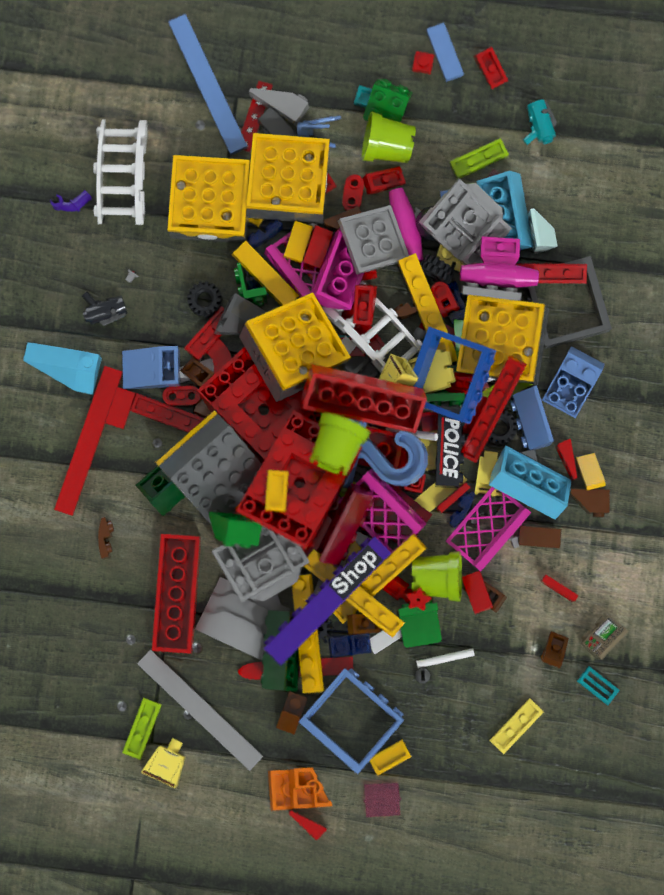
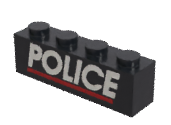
M446 409L460 414L461 409ZM439 413L435 487L459 488V483L463 484V472H460V464H464V453H460L461 445H464L465 434H461V426H465V423Z

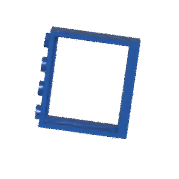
M428 327L413 369L418 377L413 387L423 389L441 337L482 351L460 414L428 402L424 406V408L470 424L473 415H476L475 409L477 403L482 398V390L484 384L489 379V370L495 362L493 359L497 350Z

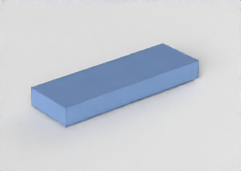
M442 23L426 29L445 81L463 76V70L445 24Z

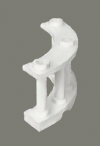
M102 120L101 126L97 127V138H99L97 162H94V174H97V205H94V216H97L98 224H102L104 215H132V217H135L136 225H143L145 218L144 191L141 190H143V180H145V162H143V157L146 154L148 139L147 120H139L138 128L135 127V129H106V120ZM107 136L135 137L137 139V142L133 143V145L105 144ZM104 152H133V154H136L135 163H132V165L104 164ZM103 172L132 173V175H135V185L131 187L103 186ZM103 194H131V196H135V206H132V208L103 207Z
M361 281L360 283L362 285H367L364 281ZM377 298L375 306L385 316L365 334L361 335L353 329L355 327L353 316L350 319L344 320L341 317V313L344 310L323 306L322 309L328 319L343 333L346 332L352 338V342L371 358V363L380 373H382L386 364L383 361L385 359L384 356L404 337L412 347L402 358L409 361L417 352H420L423 343L418 339L415 340L397 319V313L392 308L387 309ZM391 321L400 332L379 351H374L369 345V340Z

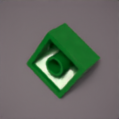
M209 512L215 539L221 541L222 545L234 547V544H239L243 548H250L251 545L259 546L262 525L241 514Z

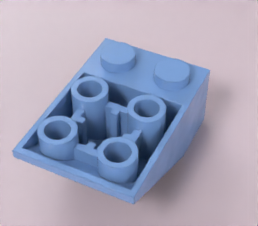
M178 346L122 351L123 389L180 386V349Z
M571 346L542 401L576 418L605 364Z

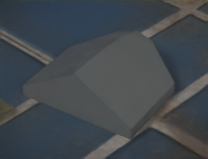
M367 354L364 357H351L344 368L346 372L376 378L380 373L371 363L372 360Z

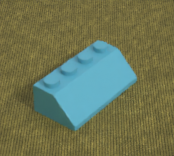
M507 171L478 180L477 184L502 207L503 220L512 228L505 238L520 239V250L533 247L520 173Z
M505 446L491 472L489 485L529 507L556 519L568 506L571 480Z

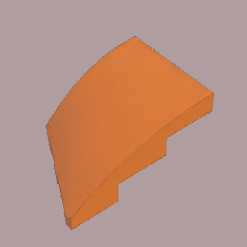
M313 768L268 771L271 811L332 806V802L328 800Z

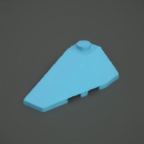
M27 342L23 361L74 391L94 395L102 360L100 355Z

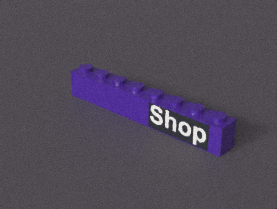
M373 537L371 540L367 538L360 545L362 549L358 553L354 551L346 559L348 563L344 567L340 565L333 572L335 576L330 581L326 579L319 586L320 592L317 595L312 593L305 600L308 604L303 609L298 607L292 613L294 618L289 623L285 621L278 628L280 632L275 637L271 635L264 642L266 646L263 650L279 666L391 554L376 537Z

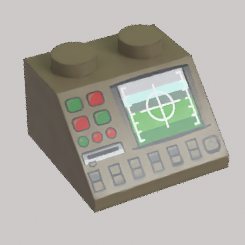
M601 616L595 622L596 627L592 632L588 630L581 637L583 641L580 644L596 660H602L629 632L611 616H606L605 618Z

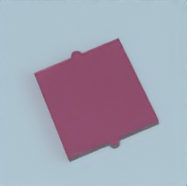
M399 783L364 784L365 799L363 802L366 804V817L400 815L401 797H399Z

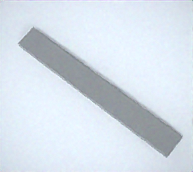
M151 649L137 663L249 771L263 757Z

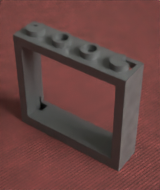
M591 256L566 263L587 264V284L600 326L549 339L546 330L544 349L607 333L612 329ZM534 286L522 287L523 291L527 290L529 297L526 298V302L539 303Z

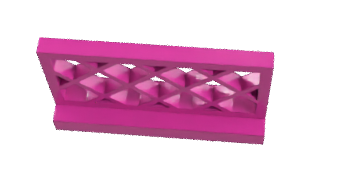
M290 232L273 245L268 246L264 254L283 279L299 295L298 298L312 293L315 276L319 272H316L317 267L315 266L314 271L303 270L304 262L301 263L300 269L292 268L290 259L287 261L283 257L284 253H281L277 247L281 244H288L287 240L290 238ZM302 273L313 274L312 284L302 281Z
M372 468L356 485L360 486L365 481L370 487L373 499L374 497H380L384 501V508H376L373 503L371 509H367V511H370L371 521H364L362 527L372 537H376L392 554L394 551L388 546V538L398 539L399 547L413 534L416 535L427 523ZM374 511H384V521H374ZM387 511H393L397 514V522L387 521ZM374 524L384 525V535L377 534L374 531ZM387 525H397L398 535H388ZM401 525L408 526L413 532L409 536L401 535Z
M494 487L488 490L445 541L456 551H461V555L480 571L483 570L531 514L517 500L501 492L502 502H491V493L495 490ZM487 498H489V503H483ZM505 503H514L519 509L515 514L506 515ZM492 504H503L504 515L492 516ZM481 505H489L490 516L479 517L478 508ZM504 517L503 528L493 530V518ZM490 518L491 530L480 531L479 519ZM477 519V531L466 532L465 523L468 520ZM463 527L464 532H459V530ZM491 532V542L489 544H481L480 533ZM478 533V545H467L466 534ZM456 534H464L465 546H456L451 540ZM481 546H486L485 549L481 552ZM467 547H479V556L475 560L468 556Z

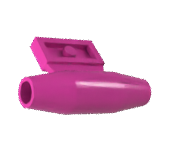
M403 188L393 189L388 192L389 202L409 256L416 253L419 262H422V242L416 227L413 208Z
M482 236L480 257L483 263L461 265L460 281L475 283L481 286L492 285L505 288L537 286L539 280L538 270L516 265L520 257V239Z

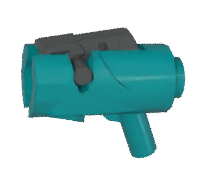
M544 99L527 105L529 121H532L533 124L532 132L522 139L523 142L528 145L535 138L543 144L553 142V138L556 137L554 127L557 121L548 103Z

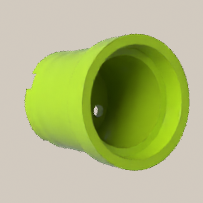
M371 112L363 139L362 161L373 162L376 159L408 163L414 146L411 135L415 136L416 127L383 118L382 114Z
M322 413L319 422L320 431L310 462L314 463L315 460L319 462L318 467L335 474L343 471V475L346 476L361 444H365L370 432L365 427L347 418L335 414Z
M461 551L449 552V555L417 557L413 560L412 592L422 588L428 596L449 598V601L461 602Z

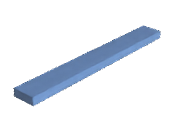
M186 14L169 21V25L230 155L248 148Z

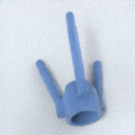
M341 116L298 122L297 136L309 137L313 135V129L329 128V124L318 123L339 120ZM330 143V147H336L335 144Z

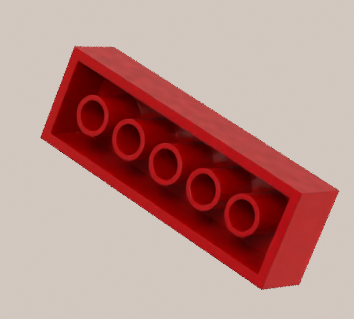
M315 364L310 366L301 397L303 409L335 414L348 419L412 433L417 431L427 400L425 391L422 388Z
M161 534L152 651L193 654L201 551L200 536Z

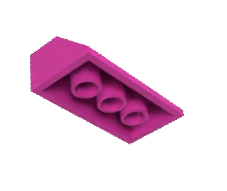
M340 228L333 234L312 292L319 304L326 308L351 310L355 296V285L361 283L364 273L356 274Z

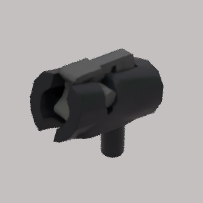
M88 292L82 295L89 304L88 307H85L86 311L83 312L86 323L90 322L91 325L101 323L103 326H106L128 314L122 296L106 298V301L101 302L100 300L95 301Z

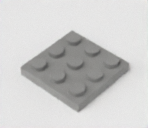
M391 205L338 220L356 274L396 264L398 260L409 256Z
M466 282V286H461L462 294L521 301L522 293L517 292V288L504 287V290H498V286L492 285L481 288L479 284Z

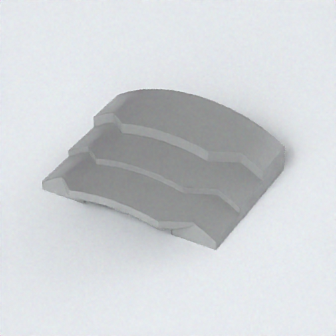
M458 179L449 191L419 221L434 239L464 265L483 263L480 257L482 236L505 238L512 229L503 220V212L500 205L483 191L477 183L465 184L461 179Z
M262 526L259 546L251 545L250 548H243L239 544H234V547L221 545L212 551L241 602L249 598L264 602L296 583L300 569L310 563L299 545Z
M220 577L195 629L262 660V656L265 654L263 639L267 629L265 617L268 615V610L290 611V609L281 605L277 594L264 602L252 598L241 602L229 580Z

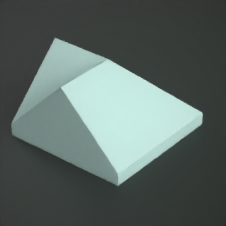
M534 208L530 209L528 220L533 242V254L558 247L554 228Z

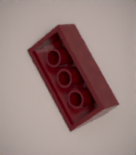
M364 481L360 486L370 491L369 485ZM388 483L427 523L433 514L398 487ZM374 497V507L384 508V501L380 497ZM366 510L364 514L366 516L365 520L371 521L370 511ZM374 511V521H384V511ZM387 511V521L397 522V514L393 511ZM374 524V527L384 533V525ZM387 525L388 535H398L397 525ZM401 525V535L409 536L413 532L408 526ZM390 538L398 544V539Z
M352 482L350 483L317 549L319 562L340 565L341 561H345L349 553L347 549L350 543L353 544L356 540L357 533L355 532L358 526L362 527L366 519L364 514L367 509H371L375 499H373L371 491Z

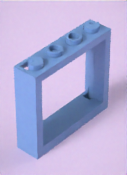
M345 668L301 718L299 723L353 771L359 774L403 723L404 719L402 716L404 714L396 707L394 709L387 705L389 701L383 695L377 696L373 693L374 688L366 681L362 683L358 679L360 675L352 668L349 671ZM346 677L396 720L360 763L310 720Z

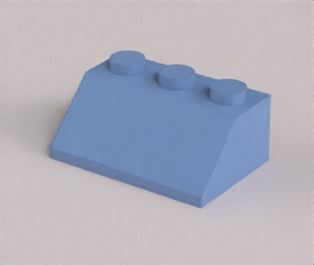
M537 386L513 394L512 400L509 402L512 412L515 411L517 415V429H521L523 437H521L523 448H527V451L550 446L554 440Z

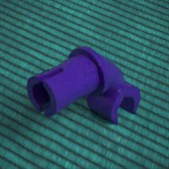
M83 190L82 193L73 200L70 199L69 202H64L60 195H56L59 203H53L51 199L50 203L53 209L57 211L80 212V208L92 200V197L86 190Z

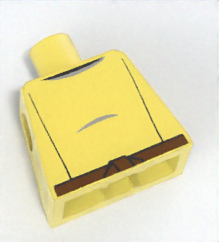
M390 354L379 379L413 386L418 377L407 359Z
M172 738L168 748L160 745L143 768L142 773L176 788L185 761V756L178 753L183 743Z

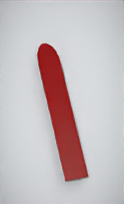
M353 657L321 658L322 676L339 675L345 668L348 671L350 668L353 669ZM262 662L246 664L238 670V674L247 679L260 680L264 665ZM299 666V677H301L300 666Z

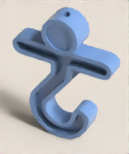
M349 419L365 428L367 426L366 422ZM400 431L396 434L395 442L397 445L405 448L409 454L407 465L401 469H395L368 437L365 444H361L362 450L358 459L364 458L383 481L394 486H408L423 476L428 465V453L425 445L418 437L405 431ZM358 459L342 488H348L350 483H353Z

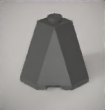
M234 293L227 302L214 334L240 335L246 321L267 312Z

